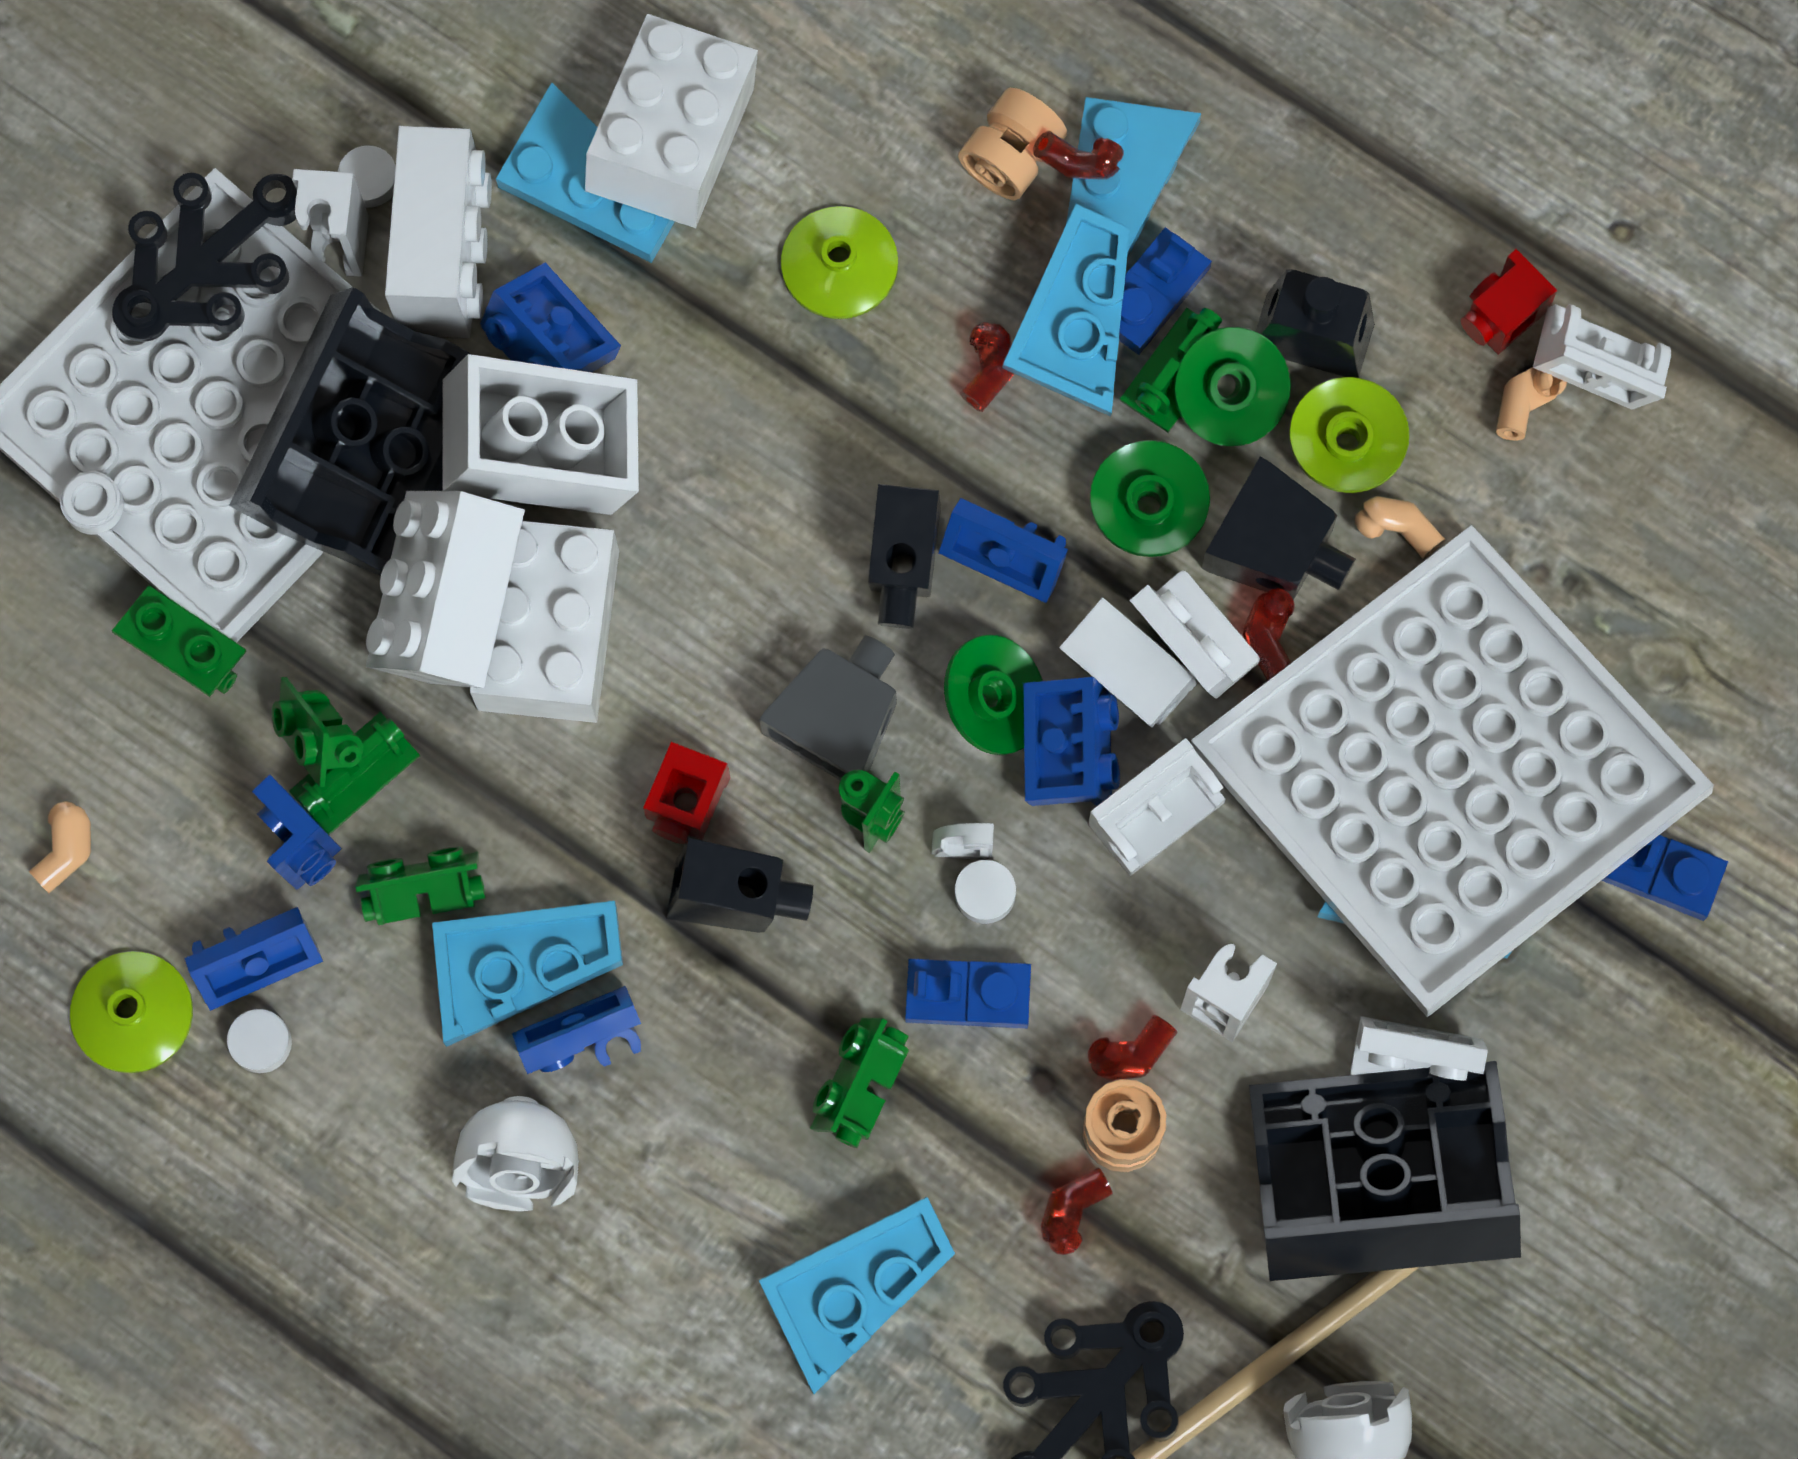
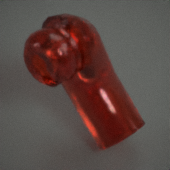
M1046 131L1035 142L1033 154L1070 179L1108 180L1120 170L1117 164L1122 160L1124 150L1118 143L1101 137L1095 140L1093 150L1090 153L1078 150L1051 131Z
M989 322L979 323L971 331L969 343L974 346L975 352L978 353L981 369L960 392L962 398L971 407L980 412L987 408L1014 375V373L1002 368L1012 345L1011 336L1000 324H991Z
M1280 588L1272 589L1258 596L1252 605L1243 628V637L1260 657L1258 665L1267 681L1291 664L1279 640L1289 617L1294 612L1295 603L1292 596Z
M1153 1015L1135 1041L1110 1042L1108 1037H1102L1090 1045L1087 1057L1093 1072L1107 1080L1142 1078L1151 1071L1178 1032L1167 1021Z
M1099 1167L1057 1188L1048 1198L1040 1228L1043 1240L1049 1242L1051 1250L1056 1254L1068 1255L1080 1247L1083 1238L1078 1232L1083 1210L1113 1195L1111 1187Z

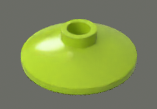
M828 207L804 217L791 230L783 246L781 270L789 293L802 307L822 317L848 319L869 312L887 297L896 280L898 254L890 232L874 216L852 207ZM842 247L849 251L850 256L843 262H834L828 257V254L832 249Z
M1335 378L1314 387L1297 405L1290 424V446L1299 467L1317 484L1337 492H1363L1385 483L1400 468L1409 446V425L1399 402L1382 386L1362 378ZM1341 434H1351L1357 439L1358 446L1352 450H1345L1338 445L1336 438Z
M122 952L99 961L79 981L70 1005L71 1029L81 1050L98 1065L120 1073L148 1071L169 1060L185 1042L193 1019L192 996L182 975L164 959L145 952ZM126 998L136 999L138 1006L135 1014L129 1018H120L117 1014L118 1004Z

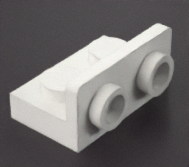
M1186 571L1177 573L1157 592L1147 585L1129 600L1204 689L1216 699L1260 661L1259 655Z
M1361 1016L1350 1073L1351 1075L1430 1067L1429 1073L1453 1080H1466L1468 1072L1484 1074L1488 1049L1483 1039Z

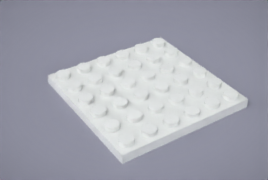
M216 168L205 177L212 192V200L205 209L203 243L253 201ZM196 186L184 199H197L203 189ZM179 205L162 220L167 229V239L164 245L158 249L157 282L176 266ZM267 223L222 262L253 263L257 257L263 254L271 253L278 255L283 259L289 271V282L284 290L276 294H266L258 288L192 286L176 300L207 303L217 293H232L239 299L245 312L244 322L237 330L223 333L217 331L214 327L169 326L160 337L151 341L138 342L126 338L120 333L113 321L112 308L118 294L132 285L134 249L0 384V450L59 503L64 486L75 475L87 471H96L109 476L123 495L124 510L120 520L113 528L95 535L158 592L236 643L323 553L321 550L271 529L230 507L229 504L330 295L352 288L348 282L283 226H274ZM156 226L147 235L146 238L154 236L157 232L158 226ZM273 266L267 267L261 272L260 279L263 281H273L279 276L280 269ZM140 303L136 305L132 310V316L136 318L145 317L151 311V304ZM371 303V305L373 306L374 309L380 311L378 308H376V307ZM223 305L216 311L215 317L219 320H227L234 315L235 307Z
M1472 525L1191 740L1193 749L1221 783L1426 1017L1434 1013L1712 794L1714 786Z

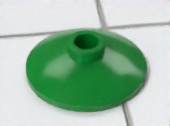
M1225 327L1212 330L1193 342L1179 361L1181 365L1174 377L1176 407L1185 424L1200 438L1221 446H1242L1261 439L1281 420L1290 397V374L1286 361L1279 349L1262 334L1240 327ZM1229 374L1235 381V389L1231 395L1223 397L1218 391V381L1222 376Z
M1145 440L1127 444L1111 453L1103 461L1093 478L1090 506L1097 527L1113 545L1137 556L1157 557L1182 549L1198 535L1204 526L1209 512L1210 491L1203 470L1188 453L1166 442ZM1144 497H1153L1159 502L1160 508L1154 513H1145L1138 507V502Z
M983 635L970 639L954 652L945 672L944 697L949 716L962 737L975 748L994 755H1006L1017 752L1024 748L1023 683L1040 682L1043 679L1030 655L1012 640L998 635Z

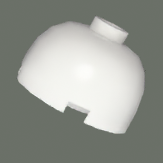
M524 1096L509 1097L502 1102L478 1111L463 1127L454 1156L452 1182L455 1187H457L459 1182L465 1184V1197L471 1201L494 1209L533 1210V1203L529 1198L544 1199L552 1196L551 1207L562 1204L574 1195L579 1162L577 1143L565 1120L543 1105H539L532 1098Z
M1358 1381L1324 1386V1394L1328 1397L1324 1400L1308 1404L1306 1392L1294 1396L1284 1405L1283 1411L1287 1437L1296 1459H1404L1406 1457L1412 1438V1411L1409 1390L1405 1387L1395 1396L1393 1383L1384 1381Z

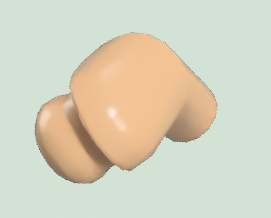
M1533 367L1512 377L1504 386L1496 434L1506 440L1518 441L1524 439L1529 412L1554 400L1557 395L1565 390L1567 382Z
M1375 496L1363 503L1364 509L1355 515V526L1365 537L1369 539L1379 537L1383 534L1384 530L1400 532L1422 559L1433 554L1446 540L1419 508L1409 501Z
M59 802L50 810L48 823L51 825L52 851L29 871L48 893L52 892L83 865L91 854V822L85 810L72 802Z

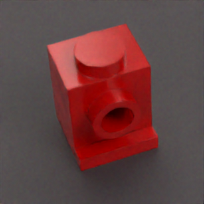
M1515 249L1507 256L1500 277L1493 272L1472 291L1469 297L1473 302L1470 311L1460 319L1461 325L1473 341L1481 346L1488 344L1499 355L1546 314L1547 308L1552 305L1557 289Z
M671 742L643 806L646 819L655 822L652 831L658 836L678 844H685L688 836L703 840L722 792L727 787L731 778L728 763ZM690 793L697 798V803L693 809L683 811L675 807V800L681 794Z

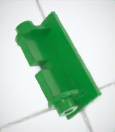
M1186 307L1121 396L1120 401L1169 433L1180 418L1174 398V377L1181 365L1179 361L1199 337L1212 330L1219 329L1218 327L1222 323L1221 317L1208 308H1203L1197 314Z
M149 585L112 629V633L209 697L216 689L223 694L230 690L237 678V674L232 669L246 653L245 648Z
M281 677L279 701H275L272 706L274 731L278 737H282L294 752L297 763L305 767L317 785L325 787L327 769L356 766L362 758L363 743L347 724L342 725L343 718L323 692L318 690L298 692L287 677Z
M381 712L376 714L355 733L363 743L362 758L356 766L327 769L325 787H319L311 775L307 774L289 790L291 795L328 835L333 833L420 757V754L404 738L405 735L390 718L387 719Z
M863 770L849 771L841 778L839 794L842 803V817L847 824L863 833L864 850L870 853L878 839L885 843L891 839L905 814V811L900 809L904 801L900 791V774L894 771L887 784Z
M456 846L428 853V862L404 866L402 858H393L369 864L367 866L368 873L359 875L355 886L356 892L370 890L371 896L361 898L365 922L377 920L379 926L421 917L417 894L428 893L432 914L475 907L476 900L486 899L482 875L470 877L469 870L478 869L479 852L464 854L463 847Z
M861 1018L859 1024L852 1025L840 1044L839 1056L842 1060L833 1080H827L816 1095L813 1103V1112L816 1113L810 1129L817 1132L836 1133L839 1128L835 1139L853 1148H858L861 1139L868 1140L886 1101L867 1091L868 1085L872 1081L886 1089L892 1088L909 1052V1049L905 1047L909 1036L889 1026L886 1027L882 1034L887 1024V1020L884 1018Z

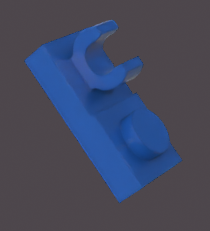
M1166 227L1125 275L1119 341L1137 355L1141 354L1211 268L1212 261Z
M960 498L951 513L938 554L1047 603L1054 591L1068 549L1065 548L1066 538L1059 535L1055 543L1035 534L1037 528L1035 523L1030 522L1024 528H1020L1014 525L1015 522Z
M1658 835L1601 881L1704 921L1709 915L1728 861L1676 840Z
M298 907L241 931L239 935H236L235 931L228 927L223 930L226 940L207 949L198 940L192 945L193 955L184 958L188 971L210 1011L323 962L317 943Z
M908 959L905 1022L1028 1029L1031 964Z
M626 986L512 1033L527 1075L539 1069L541 1072H552L561 1069L573 1061L575 1054L585 1051L584 1047L592 1045L600 1064L604 1067L610 1065L611 1061L606 1045L614 1037L625 1038L634 1054L641 1052V1041L634 1026L641 1024V1021Z

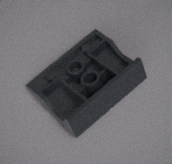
M354 287L330 295L229 506L285 536L381 576L385 564L392 556L396 538L393 527L394 517L397 508L405 499L406 491H443V379L471 353L446 339L416 332L374 309L365 294Z
M1486 1062L1484 1074L1468 1072L1466 1080H1453L1429 1073L1430 1067L1249 1085L1269 1280L1278 1281L1521 1258L1519 1204L1516 1203L1506 1120L1497 1062Z

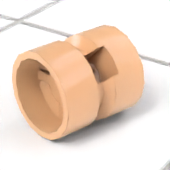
M1010 87L1003 92L988 112L987 122L989 127H978L959 151L958 158L967 172L984 187L1006 199L1017 200L1020 199L1038 175L1036 161L1045 162L1049 160L1066 137L1067 129L1057 114L1041 100L1021 89Z
M1125 1079L1107 1083L1093 1094L1084 1117L1083 1140L1087 1152L1097 1164L1111 1171L1130 1172L1142 1168L1155 1157L1166 1130V1111L1161 1098L1151 1087L1137 1080Z

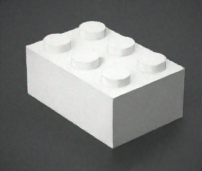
M647 14L586 153L585 191L696 228L753 93L758 50Z
M399 126L385 297L394 320L416 332L435 337L470 338L472 318L481 319L483 285L482 283H477L476 263L486 262L487 229L481 228L480 208L490 207L492 180L491 173L485 172L484 150H476L470 129Z
M468 354L443 379V491H462L489 499L612 515L639 492L637 379Z
M406 491L405 499L397 508L394 517L393 527L396 538L392 556L385 564L381 573L380 590L383 595L378 616L372 622L367 634L366 647L369 655L366 667L430 684L484 688L525 510L462 491Z
M522 521L484 688L471 687L470 694L478 711L597 723L619 557V548L614 530Z

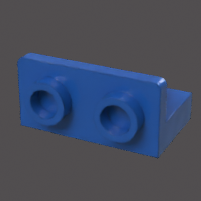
M546 262L494 290L480 322L481 328L485 331L493 346L502 350L512 361L594 372L615 360L621 347L619 342Z
M1094 677L1023 683L1025 801L1031 806L1092 802L1096 806L1100 805L1112 795V790L1118 789L1120 784L1119 762L1116 754L1111 753V731L1117 730L1119 724V710L1116 697L1110 694L1109 690Z
M269 775L252 791L265 805L257 815L285 843L268 858L267 862L296 890L305 883L313 886L333 869L336 864V860L333 857L342 848Z

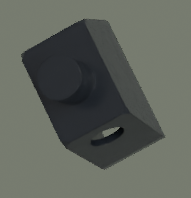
M1286 269L1266 295L1255 332L1268 338L1287 361L1343 377L1359 378L1375 325L1370 294L1364 289L1336 282L1328 277H1319L1294 269Z
M1260 456L1207 548L1202 569L1211 574L1264 592L1294 600L1308 574L1340 590L1356 558L1326 543L1337 519V514L1334 510L1271 462Z
M878 484L868 578L870 590L881 593L878 625L905 629L914 628L917 597L931 596L941 511L939 490ZM899 555L913 557L912 569L905 573L893 571V559Z
M688 838L675 862L666 919L757 933L765 932L774 920L775 915L807 921L812 904L813 885L781 879L783 859ZM738 885H745L751 888L756 898L746 897L742 894Z

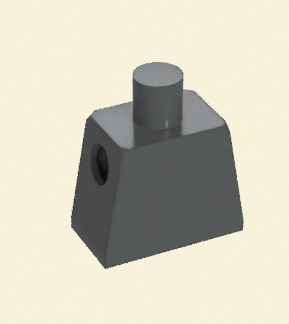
M867 635L863 637L849 661L831 650L823 648L764 711L759 719L762 734L838 780H841L847 772L852 770H863L869 773L897 704L896 690L880 680L895 656L894 652L882 642Z

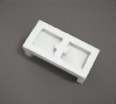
M294 169L292 181L297 191L295 216L302 230H307L309 223L313 230L311 251L325 262L324 250L326 246L332 242H340L344 250L343 263L346 276L362 277L369 215L354 174Z
M1555 304L1547 308L1533 368L1633 410L1665 397L1667 387L1664 384L1671 359V348L1662 343H1658L1656 349L1647 343L1640 344L1582 319L1581 309L1574 305L1568 304L1567 308Z
M1103 597L1059 647L1151 728L1155 724L1159 726L1198 683V680L1190 671Z
M1187 738L1090 811L1088 825L1130 876L1225 803L1226 799L1220 792L1223 789L1221 782L1193 749L1194 747Z
M1228 944L1216 953L1200 980L1195 977L1192 979L1187 987L1180 1010L1233 1043L1267 989L1277 963L1262 954L1249 967L1248 975L1244 979L1239 980L1240 977L1235 972L1227 975L1228 967L1225 964L1228 960L1232 959L1235 951V945Z

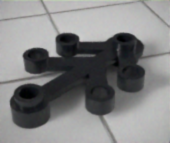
M192 172L181 175L173 186V194L180 206L176 266L159 282H157L158 249L166 242L167 229L161 217L155 212L141 211L135 214L128 225L130 237L135 244L132 285L118 294L112 308L113 321L120 333L130 340L146 342L160 337L169 326L214 327L217 331L223 333L233 332L243 324L245 318L244 309L234 294L220 292L213 295L207 303L176 300L192 286L258 288L266 294H276L284 290L289 282V271L283 259L278 255L271 253L263 254L257 257L253 263L222 261L266 223L274 226H285L296 220L295 204L297 191L292 178L278 173L263 177L253 190V201L203 243L205 209L211 203L212 192L202 175ZM190 186H199L203 189L201 195L194 200L184 199V191ZM282 188L286 191L284 198L278 202L266 200L267 193L272 189ZM146 224L158 226L154 236L146 239L138 236L142 226ZM273 266L280 269V274L275 280L263 281L260 279V274L265 268ZM140 303L151 304V311L145 317L136 318L132 316V310L136 305ZM223 305L234 306L235 313L231 318L219 320L215 317L216 311Z
M1148 1301L1133 1307L1127 1313L1124 1321L1120 1323L1078 1326L1072 1320L1065 1318L1051 1322L1045 1330L1044 1341L1047 1350L1055 1358L1062 1360L1070 1359L1076 1356L1080 1350H1121L1106 1368L1036 1373L1033 1369L1026 1366H1018L1011 1369L1004 1378L1003 1389L1007 1399L1015 1406L1028 1407L1042 1399L1080 1397L1034 1452L1023 1451L1011 1459H1063L1101 1413L1105 1451L1101 1459H1135L1130 1453L1125 1385L1142 1365L1147 1396V1405L1143 1408L1140 1416L1142 1430L1148 1438L1154 1441L1162 1442L1172 1438L1177 1432L1179 1420L1177 1411L1171 1405L1167 1361L1179 1352L1183 1343L1184 1330L1179 1315L1164 1303ZM1148 1322H1157L1164 1328V1335L1157 1342H1146L1140 1336L1142 1326ZM1060 1329H1069L1076 1336L1074 1344L1065 1350L1058 1349L1052 1344L1054 1333ZM1027 1376L1034 1381L1033 1392L1023 1398L1015 1396L1011 1392V1384L1017 1377ZM1156 1410L1166 1411L1172 1418L1170 1427L1163 1432L1153 1431L1147 1424L1148 1417Z

